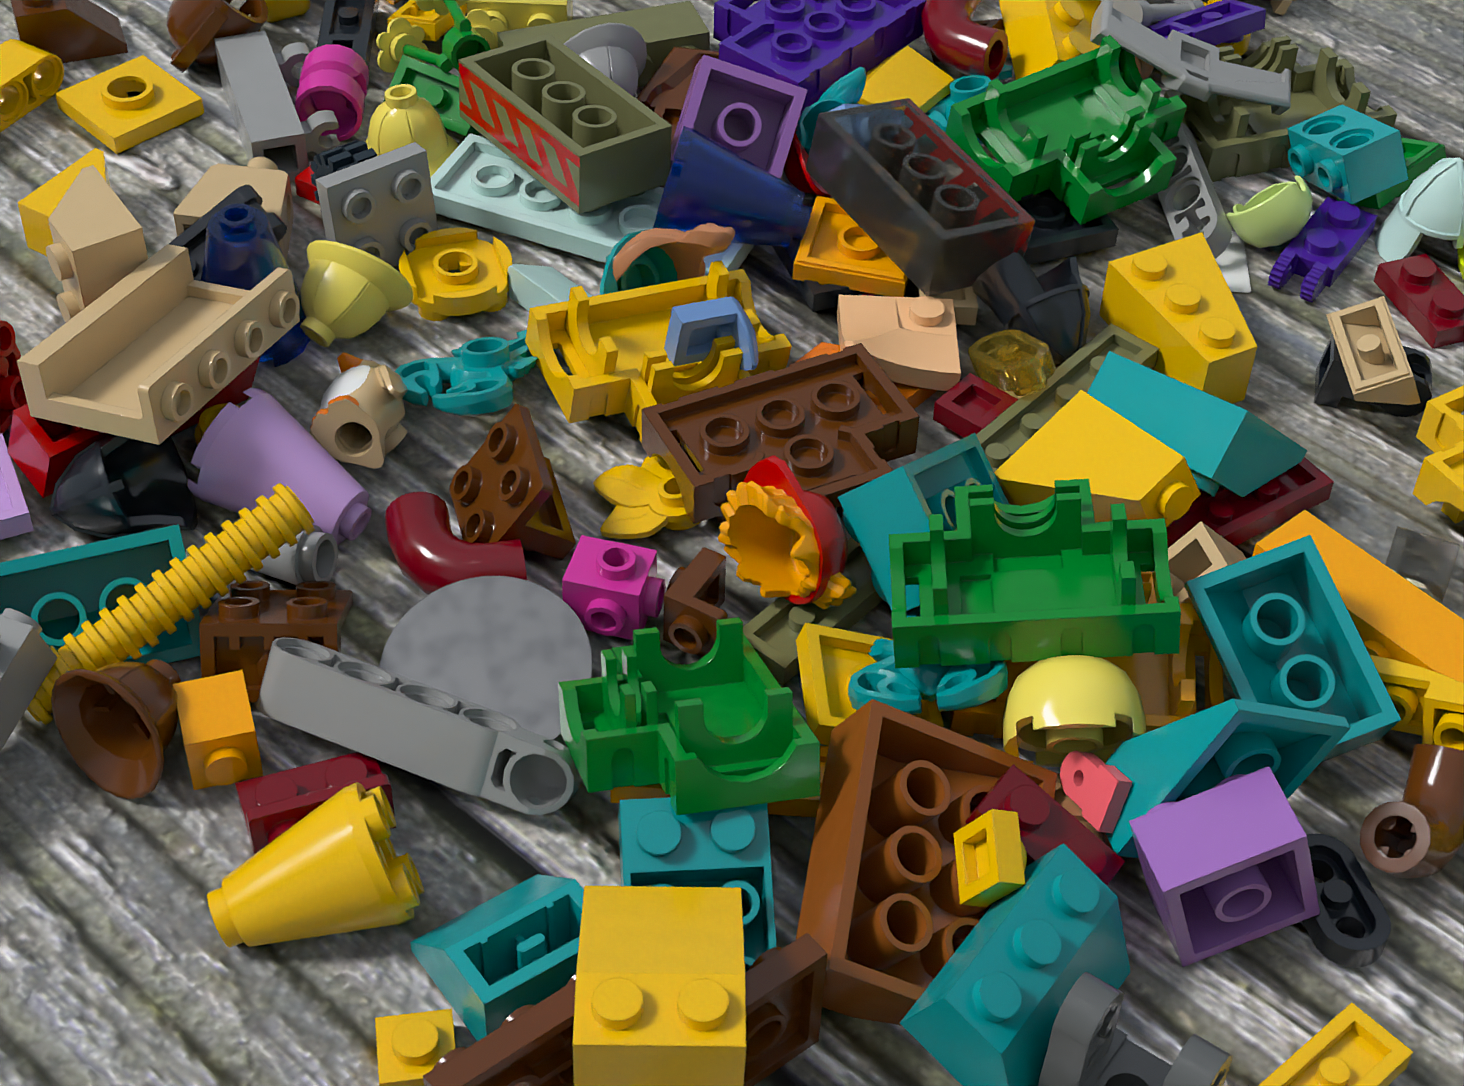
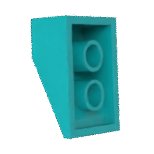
M975 433L838 497L844 509L843 520L850 536L860 543L872 568L871 579L878 595L888 602L891 610L889 534L930 532L929 515L943 514L944 531L956 530L954 487L992 484L994 500L1002 504H1009ZM906 585V606L908 611L920 605L919 585Z
M1230 699L1122 742L1105 763L1106 765L1116 766L1133 782L1113 833H1106L1114 852L1119 856L1139 858L1129 823L1130 820L1145 815L1150 809L1161 803L1178 802L1212 789L1219 782L1233 775H1247L1269 766L1288 800L1351 727L1346 718L1342 716Z

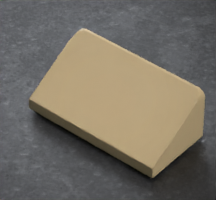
M1384 296L1326 314L1355 401L1403 405L1420 403L1413 373Z

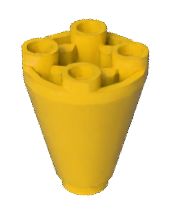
M357 782L341 789L222 879V887L207 893V901L212 919L219 935L229 948L243 942L248 947L397 925L414 919V907L420 905L419 895L424 893V888L410 854L405 853L397 857L390 839V829L396 826V820L381 786L366 791L363 785Z

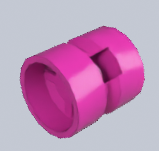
M326 44L313 49L305 57L299 79L300 85L294 104L300 122L306 121L313 113L318 111H333L339 128L326 130L320 136L336 134L339 142L349 139L359 130L363 120L365 98L369 84L368 66L358 53L342 45Z

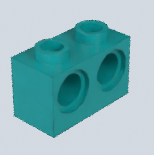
M1343 104L1287 128L1291 148L1288 150V161L1293 172L1302 179L1350 204L1357 203L1408 180L1400 130Z

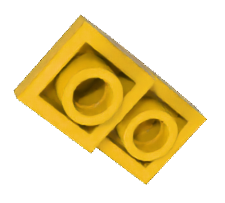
M1370 655L1401 718L1391 730L1422 735V744L1439 745L1464 751V683L1416 665Z

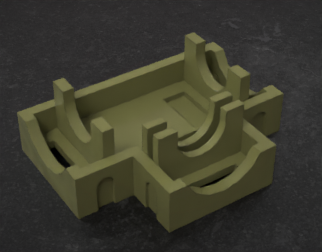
M1288 35L1262 42L1258 49L1242 62V57L1239 54H1234L1235 49L1231 45L1219 47V61L1282 74L1285 68L1291 70V106L1281 115L1271 114V105L1212 94L1207 102H1203L1175 90H1167L1164 93V98L1178 95L1187 105L1182 122L1187 128L1190 127L1202 142L1200 143L1195 139L1212 182L1221 181L1222 178L1234 176L1236 178L1268 172L1269 169L1279 167L1281 169L1291 167L1288 161V150L1291 148L1287 128L1341 104L1393 128L1397 113L1390 105L1381 106L1376 111L1368 107L1367 104L1371 91L1363 82H1355L1352 64L1346 58L1338 60L1337 54L1330 47L1320 48L1317 64L1301 66L1296 61L1299 47L1296 44H1290L1291 39Z

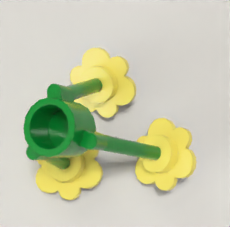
M415 0L417 6L423 11L434 9L439 15L451 14L455 25L444 36L442 41L443 53L437 54L428 51L427 46L422 43L425 37L423 28L416 25L411 26L408 20L396 17L390 21L387 32L380 33L376 39V44L381 49L377 57V63L381 70L392 73L396 71L402 55H406L423 63L427 62L436 65L442 72H449L453 68L459 71V59L498 48L497 32L505 31V26L499 19L490 20L487 12L482 9L471 10L465 16L460 6H463L469 0Z

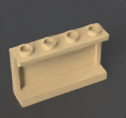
M167 244L17 360L30 415L36 418L160 445L300 321V303L298 296L295 294L292 271L278 267L250 291L197 281L193 278L188 248Z

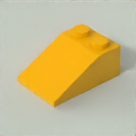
M584 886L575 989L573 1029L574 1086H744L746 1005L741 888Z

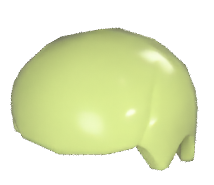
M1297 175L1294 177L1296 182H1283L1267 187L1254 195L1245 205H1234L1233 213L1225 214L1228 222L1241 240L1257 248L1278 246L1286 243L1299 234L1310 218L1313 200L1305 181Z

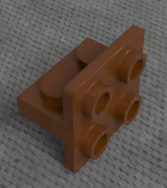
M515 404L503 420L496 423L490 429L486 441L469 462L461 466L453 476L449 490L462 539L470 543H491L520 539L523 550L529 552L537 551L563 560L576 545L574 534L550 459L543 456L530 411L527 407Z

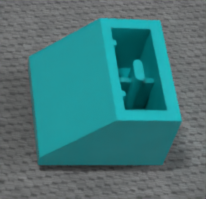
M537 874L410 942L413 954L477 1041L500 1028L504 1020L518 1008L529 1004L536 1005L565 987L576 974L584 889L576 879Z

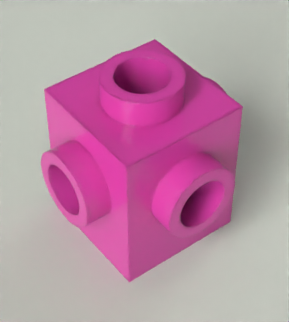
M581 535L562 579L563 601L575 612L585 630L633 640V630L644 629L649 616L656 618L659 616L666 591V580L657 578V550Z

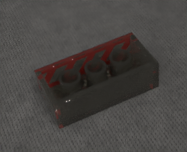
M910 98L818 114L806 171L926 296L972 287L981 273L1014 252L1021 254L1024 258L1035 219Z

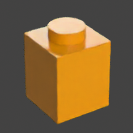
M239 670L173 684V688L178 696L177 710L193 790L218 785H230L241 780L263 776L257 736L243 671Z

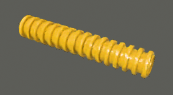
M276 484L272 487L274 495L268 499L264 495L259 496L255 499L256 508L251 511L246 507L238 512L240 519L235 523H232L230 520L221 524L223 531L217 536L209 532L204 536L206 543L200 548H197L195 545L188 547L186 551L189 556L180 561L177 557H174L169 561L171 569L164 574L160 570L152 573L153 582L147 586L142 582L135 585L134 589L137 593L129 599L125 595L117 598L116 601L119 606L110 612L105 607L99 611L101 619L93 625L89 620L82 623V633L76 637L68 633L63 637L66 644L58 650L54 646H50L57 660L27 707V710L37 722L42 721L45 725L53 721L51 715L53 712L51 706L52 689L55 681L65 672L75 669L95 671L112 663L123 662L129 656L137 660L142 656L140 648L147 643L151 647L160 643L157 638L158 635L165 630L168 634H173L177 631V627L174 624L182 618L187 622L191 621L195 617L192 613L194 609L198 606H201L203 609L210 607L212 602L209 598L216 593L224 597L229 593L227 585L234 580L238 584H242L247 580L244 575L245 572L251 568L256 572L264 567L261 561L267 556H270L272 559L279 557L281 553L278 548L285 543L289 547H293L298 543L296 535L303 531L307 535L315 530L313 526L314 520L295 493L287 485Z

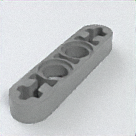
M1182 122L1178 135L1168 140L1171 146L1167 148L1177 158L1174 170L1183 163H1187L1179 173L1170 178L1167 189L1157 194L1174 239L1178 240L1200 233L1197 227L1204 224L1203 235L1216 259L1230 244L1232 237L1231 227L1195 138ZM1199 194L1192 205L1181 211L1189 199Z

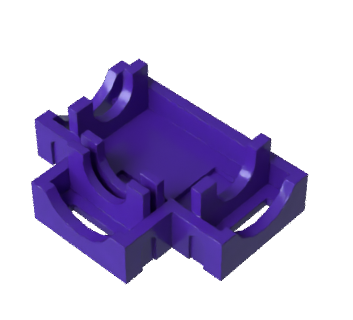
M718 0L714 3L713 38L721 41L719 43V60L807 89L801 115L806 107L818 102L823 93L843 76L859 67H863L866 72L922 36V11L926 0Z

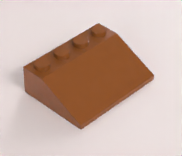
M871 699L832 729L796 939L808 933L827 952L822 1007L852 1018L901 1025V1020L992 905L980 907L960 904L953 833L967 825L965 823L966 819L998 779L1013 764L1053 799L1055 796L1057 773L874 699Z

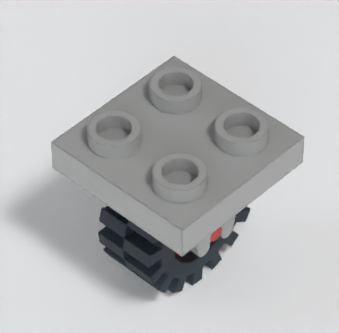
M354 140L313 157L314 161L311 162L310 168L314 174L311 175V181L317 187V191H314L316 200L320 202V211L327 241L339 242L361 249L394 267L399 265V258L404 250L406 256H408L410 252L416 249L415 240L438 230L427 152L416 142L377 156L373 148L368 149L366 142Z

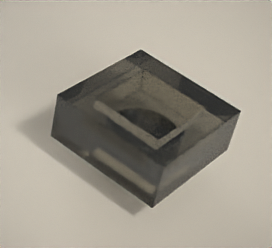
M1397 526L1385 565L1436 601L1442 603L1450 582L1460 544Z

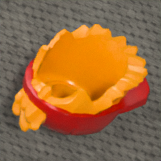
M772 455L758 461L749 469L744 481L737 485L736 491L730 490L726 493L728 503L721 505V511L727 521L722 522L719 526L720 534L718 541L726 544L724 551L739 563L736 569V576L743 582H750L753 585L761 586L760 594L764 598L783 597L794 604L814 603L822 609H826L830 605L840 606L845 598H849L857 592V588L853 587L851 581L843 575L848 555V538L846 537L844 525L834 506L826 496L803 490L784 460Z

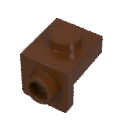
M703 547L687 568L682 566L675 571L664 594V641L675 645L686 653L696 654L700 657H704L711 651L716 641V620L728 619L727 613L720 609V606L725 601L726 556Z

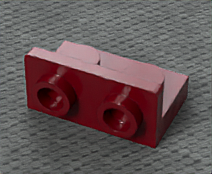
M354 752L235 783L239 805L253 854L255 855L341 789L357 782L362 784L366 791L381 786L395 817L391 784L388 776L381 773L377 759Z

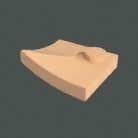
M838 296L837 323L840 351H843V348L862 343L890 380L896 383L948 391L960 382L961 369L953 299L934 298L931 296Z

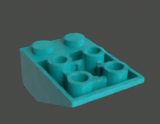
M670 798L620 800L618 823L621 886L741 888L745 973L749 971L751 965L761 954L776 947L767 803L676 815L671 806Z

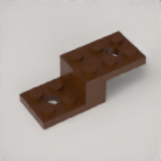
M808 933L802 935L783 949L781 947H773L765 951L754 961L749 971L745 973L746 1054L744 1086H754L819 1041L827 952ZM576 974L565 987L538 1004L525 1005L512 1012L504 1020L500 1028L473 1045L458 1047L445 1054L430 1072L423 1075L424 1086H574L573 1029Z

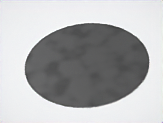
M481 576L446 585L414 605L401 618L389 636L382 652L379 667L502 713L517 721L521 728L554 740L561 734L558 682L591 678L592 654L584 626L571 607L559 596L536 583L524 579L507 576Z

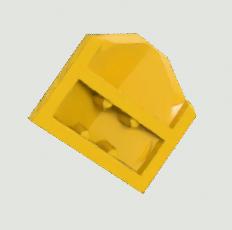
M906 46L866 72V84L858 104L906 108L909 100L924 115L950 94V84L955 79L914 49Z

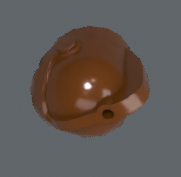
M173 0L167 13V28L171 43L177 49L171 55L172 60L170 64L181 73H184L193 61L199 65L218 66L214 39L259 32L260 28L268 20L269 11L265 0H244L238 9L230 5L232 0Z

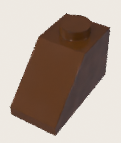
M10 0L18 39L57 55L63 63L128 53L127 43L118 17L90 0Z

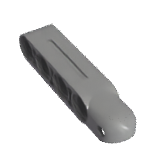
M283 637L277 638L272 642L256 703L257 710L267 717L470 795L483 797L528 815H545L557 811L575 797L580 787L581 776L572 759L569 748L558 741L521 728L519 723L511 717L310 641Z

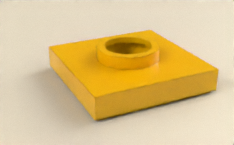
M144 55L55 93L58 109L116 154L204 114L203 100L199 95ZM137 91L142 93L138 96L128 98L127 92Z

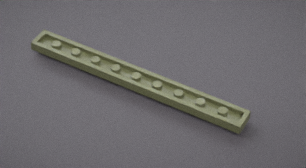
M1112 323L976 434L993 472L1006 462L1080 390L1088 392L1109 351L1153 369L1156 366L1159 348ZM852 537L848 540V555L843 575L851 581L853 587L857 588V592L853 596L845 598L840 606L830 605L826 609H822L814 603L794 604L783 597H779L743 626L744 635L777 682L783 686L800 672L796 639L805 622L849 630L883 601L873 586L871 579L872 568L860 543L856 542Z

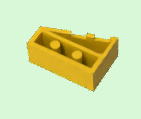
M999 0L1016 80L1099 48L1100 45L1090 41L1092 18L1101 0Z
M1200 232L1108 262L1099 316L1108 325L1112 323L1159 348L1156 366L1152 370L1231 404L1244 400L1258 346L1203 233Z

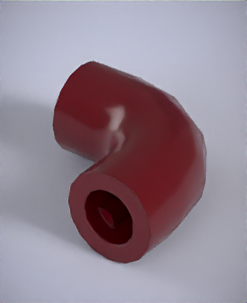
M926 0L922 11L924 38L926 44L940 62L966 75L987 76L991 81L996 79L1006 61L1008 37L1004 30L979 25L972 21L973 15L982 0Z
M411 492L396 498L387 507L385 513L387 537L399 568L406 578L427 595L446 585L474 577L507 576L527 580L525 559L520 539L491 543H470L459 539L452 533L447 505L438 495L428 492Z

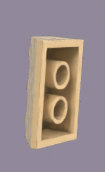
M94 165L81 169L48 218L53 244L46 246V254L53 273L63 284L64 292L57 295V302L65 322H68L148 260L142 226Z

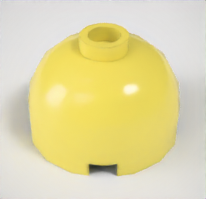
M1068 655L1038 661L1017 676L1005 701L1003 715L1004 750L1018 758L1019 748L1034 751L1036 765L1061 767L1064 758L1072 751L1094 753L1106 763L1110 755L1115 752V749L1122 742L1146 733L1145 714L1140 694L1124 670L1103 658Z

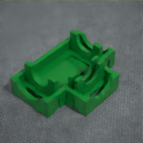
M1109 35L1102 38L1100 47L1004 85L999 79L992 80L988 83L986 92L951 105L945 136L1014 203L1021 201L1022 197L1033 193L1035 195L1050 189L1059 201H1063L1068 206L1072 216L1082 225L1167 189L1177 158L1163 142L1178 135L1187 105L1178 95L1171 98L1160 97L1162 89L1151 78L1142 79L1135 56L1122 49V46ZM977 138L980 139V141L993 154V156L999 161V163L995 162L991 157H989L986 154V152L978 142ZM1136 175L1138 176L1136 179L1125 184L1122 187L1106 189L1107 187H1110L1119 182L1132 178Z
M1089 479L1054 481V495L1041 502L1023 506L1002 504L995 501L992 484L954 487L956 530L944 531L943 514L929 515L930 532L889 534L892 592L891 615L895 669L915 668L925 664L953 666L990 664V661L1011 660L1012 662L1041 661L1052 657L1068 655L1103 658L1133 656V653L1154 652V655L1178 654L1180 652L1181 610L1178 596L1174 597L1171 585L1165 518L1127 520L1125 503L1110 504V521L1095 522ZM1152 571L1157 603L1146 604L1141 572ZM906 585H919L920 616L907 617Z
M740 617L716 620L717 634L715 644L711 651L697 662L682 665L667 660L661 653L660 633L657 627L633 630V645L613 647L612 650H601L602 677L558 682L561 735L567 748L570 750L572 759L588 793L613 790V788L631 785L637 787L660 783L665 794L670 795L671 806L676 815L820 796V742L793 705V692L789 687L781 688L744 635L743 622Z

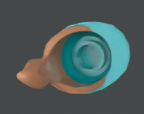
M706 223L686 232L677 229L654 228L629 233L613 247L611 253L606 257V264L600 283V295L705 276L704 258L724 252L732 242L735 230L732 227H720L713 223Z

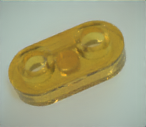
M1011 329L992 333L979 339L968 349L973 369L978 377L1004 391H1013L1017 396L1030 395L1042 390L1048 384L1047 379L1056 370L1048 344L1020 330Z

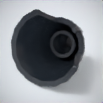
M1014 252L990 266L973 283V292L992 310L1005 330L1013 335L1024 351L1044 364L1059 367L1086 345L1091 318L1088 301L1090 291L1088 286L1084 285L1081 281L1075 256L1068 257L1055 268L1037 277L1023 256Z
M108 434L104 438L96 440L74 456L57 480L49 508L53 517L74 531L104 538H117L178 524L180 530H195L198 524L194 495L188 488L189 478L171 436L160 445Z

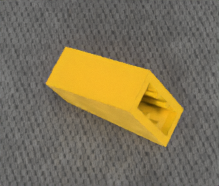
M1080 390L994 472L1010 505L1020 506L1041 502L1054 495V481L1089 479L1095 522L1110 521V504L1125 503L1127 520L1165 518V524L1168 527L1174 520L1181 518L1188 511L1192 502L1201 495L1184 456L1083 390Z

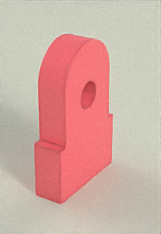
M1070 752L1064 758L1060 769L1061 787L1064 793L1082 809L1081 814L1083 818L1098 832L1113 833L1133 782L1116 766L1106 765L1099 757L1090 752Z

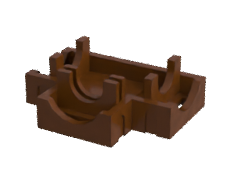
M859 343L843 348V351L830 355L826 353L789 364V367L777 371L769 370L734 381V384L720 388L716 386L680 397L674 402L664 405L660 403L643 408L642 447L649 457L660 455L668 464L682 495L685 512L693 524L714 517L720 525L722 522L727 521L721 511V505L728 503L726 493L730 490L736 491L737 485L744 481L749 469L758 461L772 455L786 462L803 490L826 496L834 508L837 507V512L842 518L844 509L838 499L839 496L893 471L887 462L916 453L920 416L863 344ZM865 391H871L879 399L886 414L881 413Z

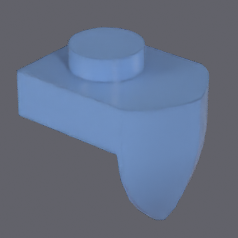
M729 296L672 307L664 349L669 361H672L674 366L703 361L711 350L714 338L730 335L736 341L734 348L740 347L743 352L739 369L744 371L754 370L757 368L759 360L754 327L736 298Z

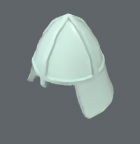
M1442 158L1413 180L1410 187L1401 194V198L1391 214L1377 229L1374 240L1379 255L1386 262L1408 258L1416 249L1424 234L1439 239L1453 240L1452 244L1455 249L1463 248V159Z

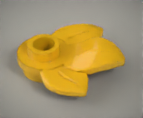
M660 455L647 456L641 467L629 464L615 466L599 475L593 482L596 492L610 503L616 505L600 528L601 535L604 537L615 539L645 538L654 535L663 527L671 530H686L700 523L693 524L685 512L682 495L676 479L668 464Z

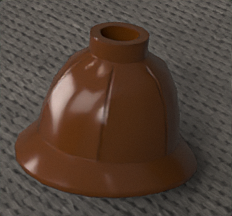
M152 659L146 664L140 662L112 663L95 671L75 669L65 672L55 681L51 697L53 716L67 750L76 764L94 783L114 796L129 800L143 798L156 788L162 777L164 766L163 752L167 749L175 734L179 717L177 710L178 696L173 688V684L181 682L178 673L166 662Z

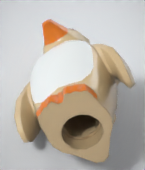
M343 352L337 357L341 374L334 379L325 391L320 410L312 418L309 433L334 459L373 469L380 468L383 465L385 455L393 450L407 434V429L400 422L405 415L402 399L408 389L401 377L388 366L380 365L372 360H363Z

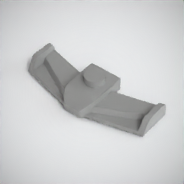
M1102 0L1093 15L1090 35L1092 43L1100 45L1102 38L1111 35L1122 46V49L1161 72L1162 83L1170 89L1203 102H1207L1212 94L1271 105V114L1281 115L1291 106V70L1285 68L1282 74L1219 61L1220 48L1176 30H1172L1166 39L1114 9L1113 0Z

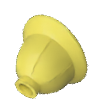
M409 84L392 86L384 93L386 101L381 103L371 116L368 138L364 142L367 143L368 149L373 148L377 156L416 142L427 152L431 178L459 144L446 133L439 113L429 101L417 96V90L414 86Z
M315 240L306 249L310 267L304 276L300 290L301 306L306 315V319L300 325V328L311 340L323 347H329L334 339H352L365 333L386 312L403 309L414 299L413 289L409 281L390 264L370 253L346 244L327 240Z

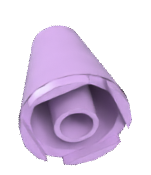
M261 388L245 390L243 393L252 399L240 408L229 402L207 428L194 452L191 464L199 468L200 473L198 483L188 479V488L192 494L204 502L238 513L244 507L250 511L256 508L255 499L261 495L268 499L274 495L272 487L281 483L284 486L287 485L299 498L313 518V525L319 526L323 533L332 534L337 545L345 539L355 540L363 532L371 517L372 510L367 507L369 493L266 391Z

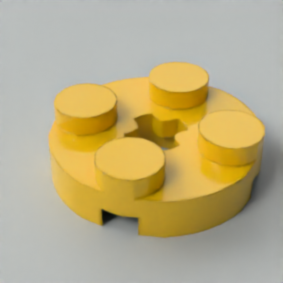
M469 228L439 229L415 240L416 249L410 252L408 256H406L404 250L399 258V272L409 281L413 289L414 299L411 303L418 306L420 316L426 320L441 321L449 316L469 315L481 311L496 312L504 308L508 302V267L512 265V256L508 247L494 236L493 244L487 241L479 240L477 230ZM451 270H459L460 272H458V273H451V272H449V271H451Z

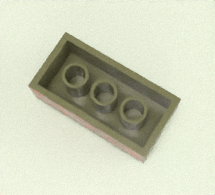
M550 33L459 59L460 117L578 214L596 211L601 206L630 196L642 195L647 190L669 183L672 125Z

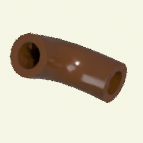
M1430 744L1414 745L1402 800L1386 802L1377 806L1365 817L1360 829V846L1365 858L1375 868L1398 878H1421L1436 874L1446 866L1461 848L1464 842L1463 750Z

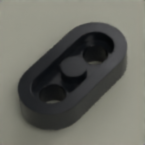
M1306 834L1314 877L1322 880L1324 883L1315 881L1320 914L1305 919L1302 922L1318 951L1327 959L1346 967L1368 966L1378 960L1383 953L1391 932L1390 917L1356 856L1346 844L1328 835Z

